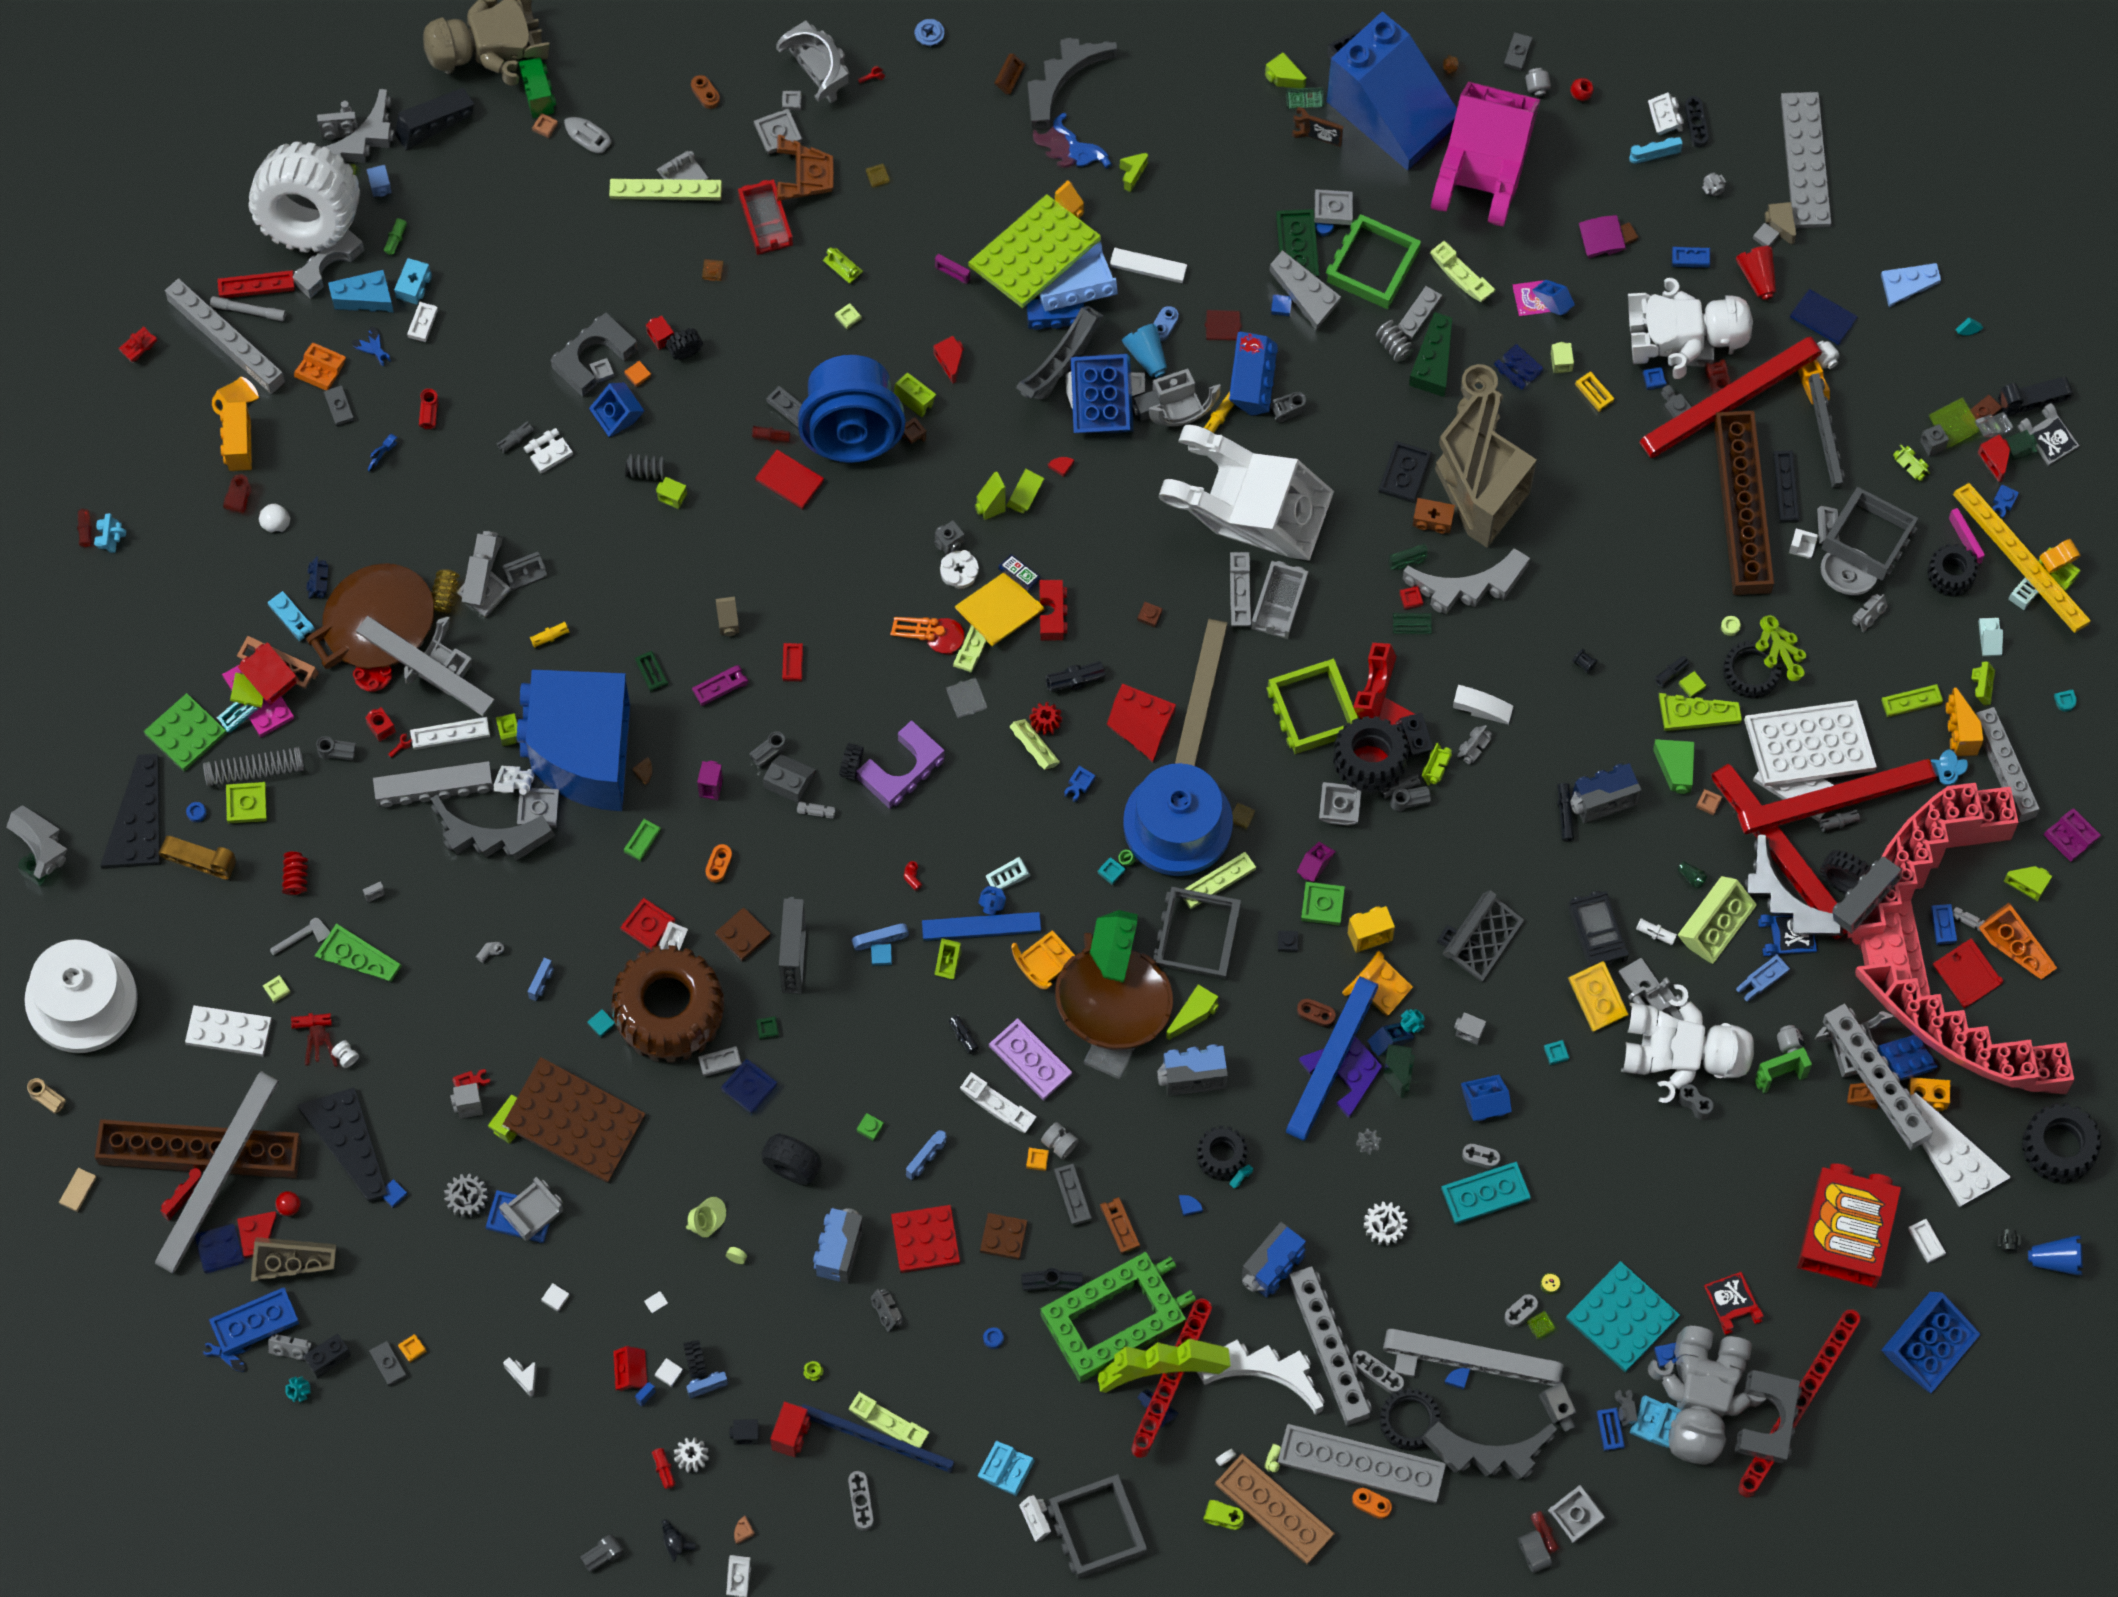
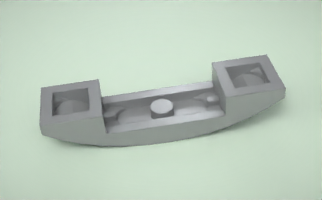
M1230 552L1231 626H1251L1249 552Z

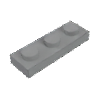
M1425 286L1399 323V328L1396 332L1402 331L1403 336L1412 341L1441 300L1442 295Z

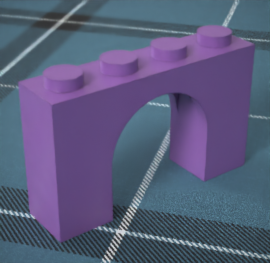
M912 720L898 732V741L917 760L914 769L910 773L903 776L889 775L871 759L856 771L857 779L889 809L894 805L897 806L907 792L911 793L921 779L925 780L930 775L931 770L935 766L939 767L945 760L944 750Z

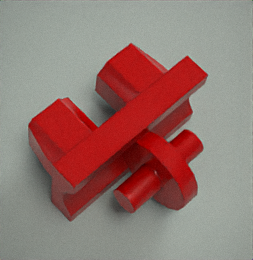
M143 327L136 334L132 333L130 339L119 347V351L131 362H135L140 355L157 342V338Z

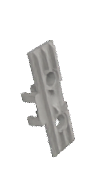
M1642 958L1618 971L1632 991L1628 998L1633 1000L1634 1003L1645 1005L1641 997H1645L1650 1006H1654L1676 1019L1684 1020L1677 1010V1006L1671 1005L1668 1002L1670 999L1674 1001L1681 1000L1680 995L1675 997L1668 988L1670 981L1667 977L1659 984ZM1641 983H1648L1650 987H1639Z

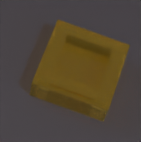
M884 164L866 169L871 187L889 182Z
M1237 803L1232 813L1233 823L1247 829L1255 814V810Z

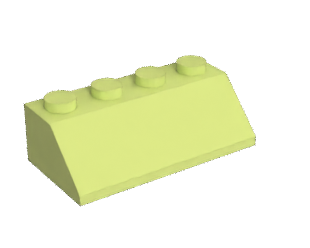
M1721 876L1679 932L1678 936L1687 948L1713 964L1757 904L1737 879Z

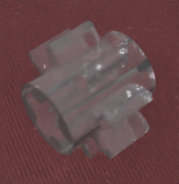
M1366 1128V1132L1358 1133L1360 1139L1356 1141V1145H1361V1153L1367 1151L1370 1155L1373 1149L1379 1150V1145L1376 1143L1381 1142V1137H1376V1130L1372 1132Z

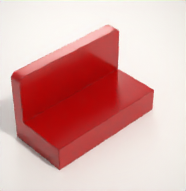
M626 1346L613 1351L616 1390L624 1391L632 1387L642 1389L647 1384L645 1350Z

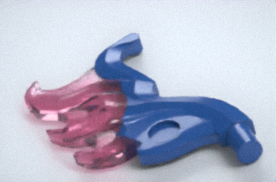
M1062 113L1055 118L1054 126L1047 133L1038 134L1036 130L1033 132V139L1038 145L1051 149V152H1045L1047 156L1063 159V161L1057 162V165L1061 167H1069L1074 162H1077V167H1082L1094 161L1102 162L1105 168L1112 166L1109 155L1102 148L1094 144L1077 142L1076 135L1062 125L1061 122L1066 119V113Z

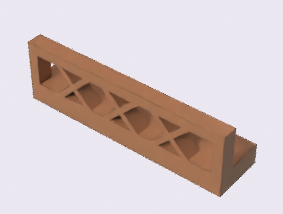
M247 636L237 657L243 660L247 657L244 655L247 648L255 651L258 646L264 643ZM273 648L293 673L300 672L306 675L304 681H299L296 685L306 689L311 678L316 679L318 675L316 667Z

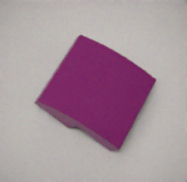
M1617 215L1599 217L1579 223L1588 258L1604 253L1611 255L1626 249Z
M2074 808L2062 816L2056 824L2044 833V836L2070 862L2082 854L2101 836Z

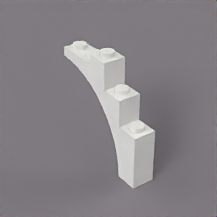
M1235 1340L1224 1346L1229 1348L1231 1366L1220 1374L1197 1372L1204 1385L1221 1378L1238 1375L1268 1378L1285 1385L1297 1393L1310 1406L1315 1415L1323 1411L1324 1400L1321 1394L1314 1391V1383L1310 1376H1305L1309 1373L1311 1363L1306 1355L1301 1354L1300 1350L1278 1362L1280 1358L1275 1349L1271 1350L1269 1345L1247 1356L1248 1351L1245 1345H1240L1238 1340Z

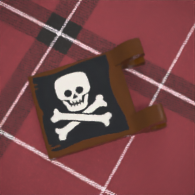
M1297 108L1296 113L1302 116L1297 117L1294 115L1293 122L1296 123L1295 128L1300 129V131H1292L1294 138L1307 136L1341 147L1344 126L1310 116L1304 108Z

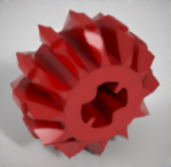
M1048 702L1045 703V706L1039 703L1038 708H1032L1033 714L1029 715V720L1032 721L1031 727H1036L1037 733L1042 730L1045 736L1047 731L1053 734L1054 729L1059 730V723L1062 722L1061 710H1056L1055 704L1050 707Z

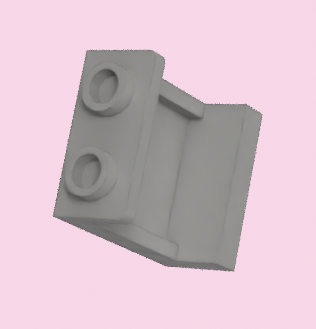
M537 1177L533 1179L534 1183L509 1204L504 1202L499 1206L500 1213L525 1241H528L563 1212L562 1200L557 1194L552 1195L548 1184L543 1179L540 1181Z

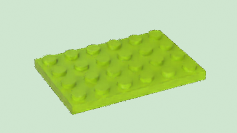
M1046 194L971 259L969 267L1020 307L1024 308L1101 240V235Z

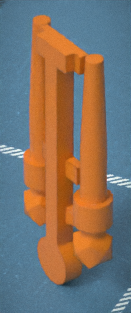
M894 617L890 635L934 641L935 636L933 633H936L937 636H943L945 629L943 626H937V618ZM898 621L917 623V626L898 625ZM921 623L928 625V627H921ZM897 630H904V631H916V632H915V633H905V632H896V631H897Z

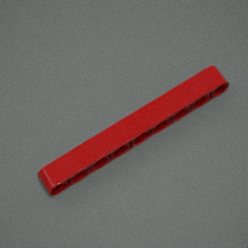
M1198 1299L1194 1303L1175 1347L1180 1346L1188 1339L1199 1341L1212 1308L1208 1300ZM1198 1309L1204 1310L1205 1313L1198 1312ZM1190 1326H1195V1327H1197L1198 1329H1197V1330H1194V1329L1190 1328ZM1185 1371L1163 1373L1134 1437L1131 1448L1134 1456L1144 1458L1149 1454ZM1167 1376H1173L1176 1379L1171 1380ZM1164 1392L1168 1394V1396L1164 1397L1160 1393ZM1154 1409H1157V1410H1159L1161 1413L1157 1414V1413L1153 1412V1410H1154ZM1146 1426H1150V1427H1152L1154 1430H1151V1431H1150V1430H1147L1145 1427H1146ZM1138 1443H1143L1146 1447L1142 1448L1138 1446Z

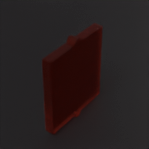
M1207 310V322L1205 323L1206 340H1237L1239 328H1241L1239 323L1240 311Z

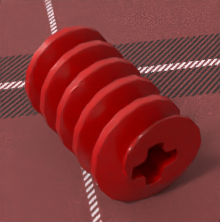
M286 852L283 855L285 860L283 861L282 893L297 895L306 892L307 888L301 885L307 884V880L302 878L308 876L306 872H303L308 869V866L304 864L308 862V858L303 857L300 852Z

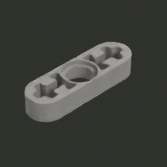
M1357 1351L1353 1355L1352 1363L1355 1364L1357 1371L1391 1394L1403 1389V1378L1365 1351ZM1357 1357H1358L1359 1359H1361L1362 1357H1364V1358H1365V1363L1368 1364V1365H1370V1362L1373 1363V1364L1370 1366L1369 1371L1366 1370V1369H1367V1365H1365L1364 1363H1361L1360 1365L1357 1364V1363H1358ZM1379 1367L1383 1370L1384 1374L1381 1377H1375L1372 1374V1370ZM1389 1374L1388 1379L1391 1380L1392 1382H1394L1395 1380H1397L1399 1387H1397V1386H1394L1393 1388L1390 1387V1386H1391V1382L1388 1381L1387 1379H1386V1382H1385V1383L1382 1382V1381H1384L1385 1378H1386V1375Z
M855 1471L850 1474L848 1479L854 1520L859 1530L866 1531L873 1525L867 1478L863 1472ZM855 1477L863 1480L860 1482L861 1491H857L856 1483H852L855 1481ZM858 1496H864L867 1502L863 1506H858L855 1503V1499ZM864 1510L865 1518L870 1519L866 1525L858 1522L861 1520V1511Z

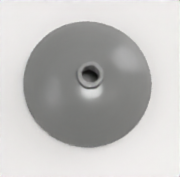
M1828 552L1822 559L1820 569L1824 580L1830 587L1840 593L1847 595L1864 594L1871 590L1876 583L1877 578Z

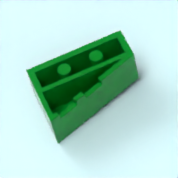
M540 57L519 62L520 73L532 118L539 117L541 113L544 115L554 114L553 106H556L554 95H551L550 92L552 90L550 79H546V74H548L546 64H542Z

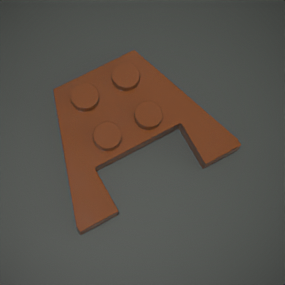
M778 135L777 153L796 155V184L778 182L777 200L832 192L833 156L812 147L810 149L800 145V142L795 140L792 142L785 139V136Z

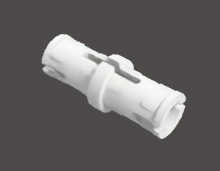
M1642 918L1636 930L1652 936V939L1655 940L1657 938L1671 946L1677 934L1661 928V925L1658 924L1656 926Z

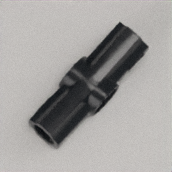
M1101 661L1084 666L1073 665L1065 669V671L1046 675V686L1050 692L1067 688L1078 690L1089 682L1105 678V672Z
M1056 1268L1021 1273L1023 1292L1043 1289L1049 1291L1057 1289L1076 1290L1082 1286L1083 1273L1059 1271ZM1049 1276H1055L1057 1278V1281L1051 1283L1047 1280V1278Z

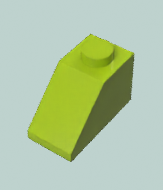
M1281 53L1266 64L1265 76L1276 86L1298 89L1306 87V77L1284 53Z
M2033 866L2009 871L2004 882L2038 901L2050 883L2052 876L2047 870Z

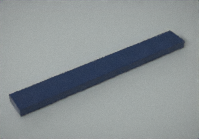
M802 1404V1408L807 1409L810 1420L948 1473L953 1471L954 1461Z

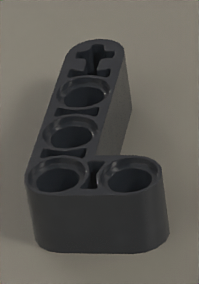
M2060 377L2020 389L2016 383L2008 384L2001 389L1998 400L2004 415L2012 416L2045 407L2050 403L2056 404L2069 400L2074 396L2068 378Z

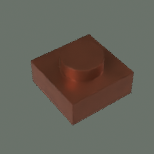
M1144 602L1137 621L1155 628L1163 608Z

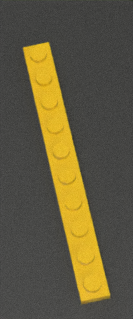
M1968 483L1955 490L1953 494L1955 498L2070 629L2075 633L2088 626L2091 620L1972 485Z

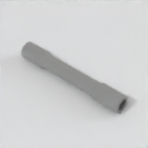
M212 296L210 301V307L232 310L284 322L286 317L285 310L265 308Z

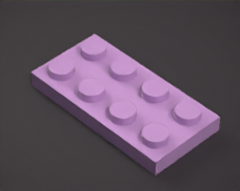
M1018 1018L989 1043V1047L1043 1101L1072 1076V1071Z

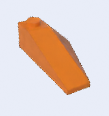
M2010 903L1996 911L1978 927L1990 944L2038 978L2043 979L2057 969Z

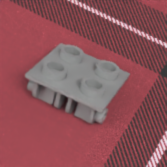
M686 151L657 169L662 178L667 180L708 179L707 175L695 161L692 151Z

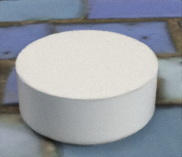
M1230 1449L1215 1460L1219 1466H1222L1232 1460L1236 1454L1233 1449Z

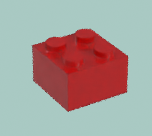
M784 1402L770 1439L773 1451L794 1458L797 1452H801L804 1441H802L803 1435L808 1433L811 1425L807 1409Z

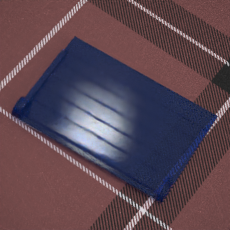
M1811 289L1806 292L1790 315V318L1797 320L1837 345L1840 344L1858 317Z

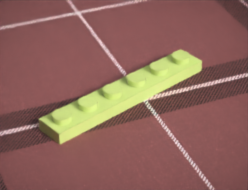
M610 179V199L721 200L722 195L721 180Z

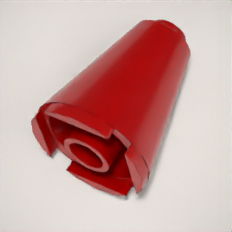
M1761 246L1751 249L1752 252L1748 254L1746 252L1739 254L1736 257V261L1757 297L1763 300L1772 298L1773 294L1776 293L1772 247Z

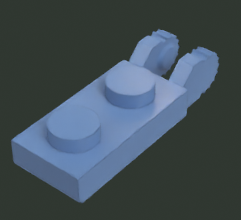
M1775 955L1749 975L1736 990L1740 993L1751 984L1754 989L1747 993L1744 998L1748 1002L1788 973L1790 968L1778 955Z
M937 1131L907 1166L906 1177L910 1180L915 1176L918 1177L925 1168L924 1164L927 1161L933 1160L937 1153L936 1150L944 1147L946 1143V1133L944 1131Z

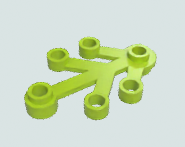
M1768 615L1760 620V626L1763 630L1762 636L1755 646L1757 650L1764 652L1769 647V637L1771 636L1773 640L1770 654L1764 659V664L1768 668H1773L1777 664L1779 652L1788 668V679L1799 681L1805 674L1804 669L1800 665L1794 664L1788 652L1793 654V658L1797 662H1802L1806 658V653L1802 649H1797L1793 646L1798 640L1797 636L1780 628L1779 622L1774 616Z

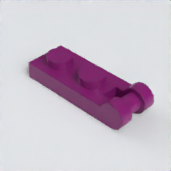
M736 665L692 688L701 706L749 683L747 677L743 676V670L740 665ZM731 677H736V680L732 681Z

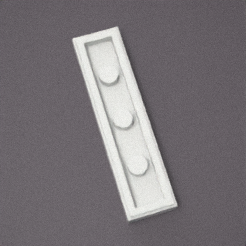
M1114 248L1110 267L1183 283L1187 264Z
M487 717L410 730L413 750L490 737Z

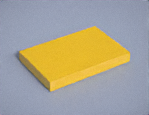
M1604 961L1568 977L1592 1031H1596L1629 1015Z

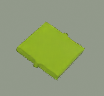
M235 673L230 701L242 703L245 706L251 705L262 708L263 696L244 674Z

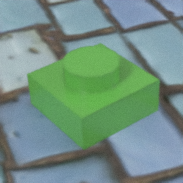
M866 1113L856 1130L859 1134L874 1141L884 1126V1122Z

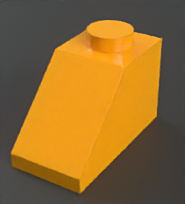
M1066 181L1055 192V201L1080 219L1084 214V202L1071 182Z

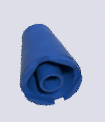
M2081 1235L2032 1246V1250H2028V1260L2033 1263L2034 1267L2082 1276L2083 1272L2079 1271V1268H2083L2082 1245L2078 1243V1240H2082Z

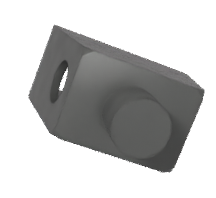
M1563 1382L1538 1395L1553 1424L1560 1422L1564 1432L1575 1427L1571 1416L1576 1412ZM1558 1407L1563 1410V1413L1559 1411Z

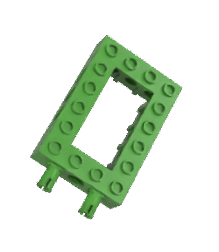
M1144 1252L1040 1308V1316L1080 1383L1098 1374L1113 1363L1114 1355L1124 1347L1142 1350L1184 1327L1186 1318L1181 1309L1196 1302V1298L1192 1295L1191 1290L1177 1298L1172 1297L1161 1278V1275L1176 1268L1175 1262H1172L1173 1259L1171 1257L1155 1265L1150 1260L1148 1254ZM1135 1280H1137L1138 1284L1142 1287L1143 1295L1146 1294L1152 1304L1153 1312L1156 1313L1088 1350L1071 1320L1078 1318L1079 1314L1090 1308L1092 1310L1095 1309L1096 1305L1103 1301L1113 1299V1296L1126 1289L1127 1291L1135 1285Z

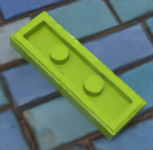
M1937 684L1883 697L1881 700L1887 718L1943 704Z

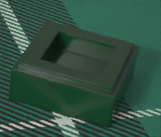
M776 1016L756 1019L759 1040L779 1037Z

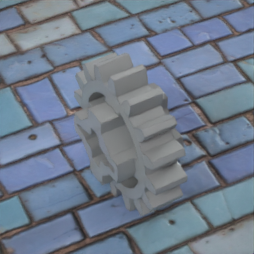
M460 1174L459 1180L454 1177V1183L447 1184L450 1190L444 1191L445 1195L448 1196L444 1198L445 1203H449L448 1209H454V1215L460 1212L462 1218H464L466 1213L472 1217V1212L474 1211L479 1214L478 1208H485L483 1201H488L486 1196L488 1191L487 1188H484V1182H479L477 1176L472 1179L471 1174H468L467 1178ZM464 1190L468 1193V1202L464 1198Z

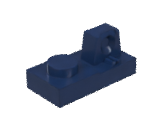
M1146 1389L1141 1391L1137 1398L1145 1408H1148L1154 1394ZM1169 1407L1161 1428L1178 1416L1179 1413L1172 1407ZM1154 1409L1157 1414L1161 1413L1159 1410Z

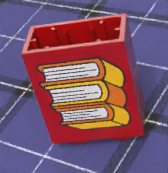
M1831 1164L1829 1169L1822 1167L1814 1192L1797 1268L1876 1288L1883 1269L1901 1187L1892 1185L1893 1180L1882 1174H1870L1869 1179L1853 1175L1854 1170L1843 1164Z

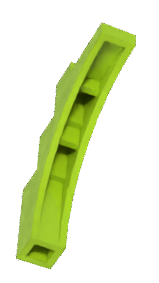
M1188 1339L1178 1347L1156 1343L1147 1351L1124 1347L1114 1355V1362L1098 1373L1100 1391L1107 1393L1131 1380L1160 1373L1193 1371L1220 1374L1231 1366L1229 1348Z

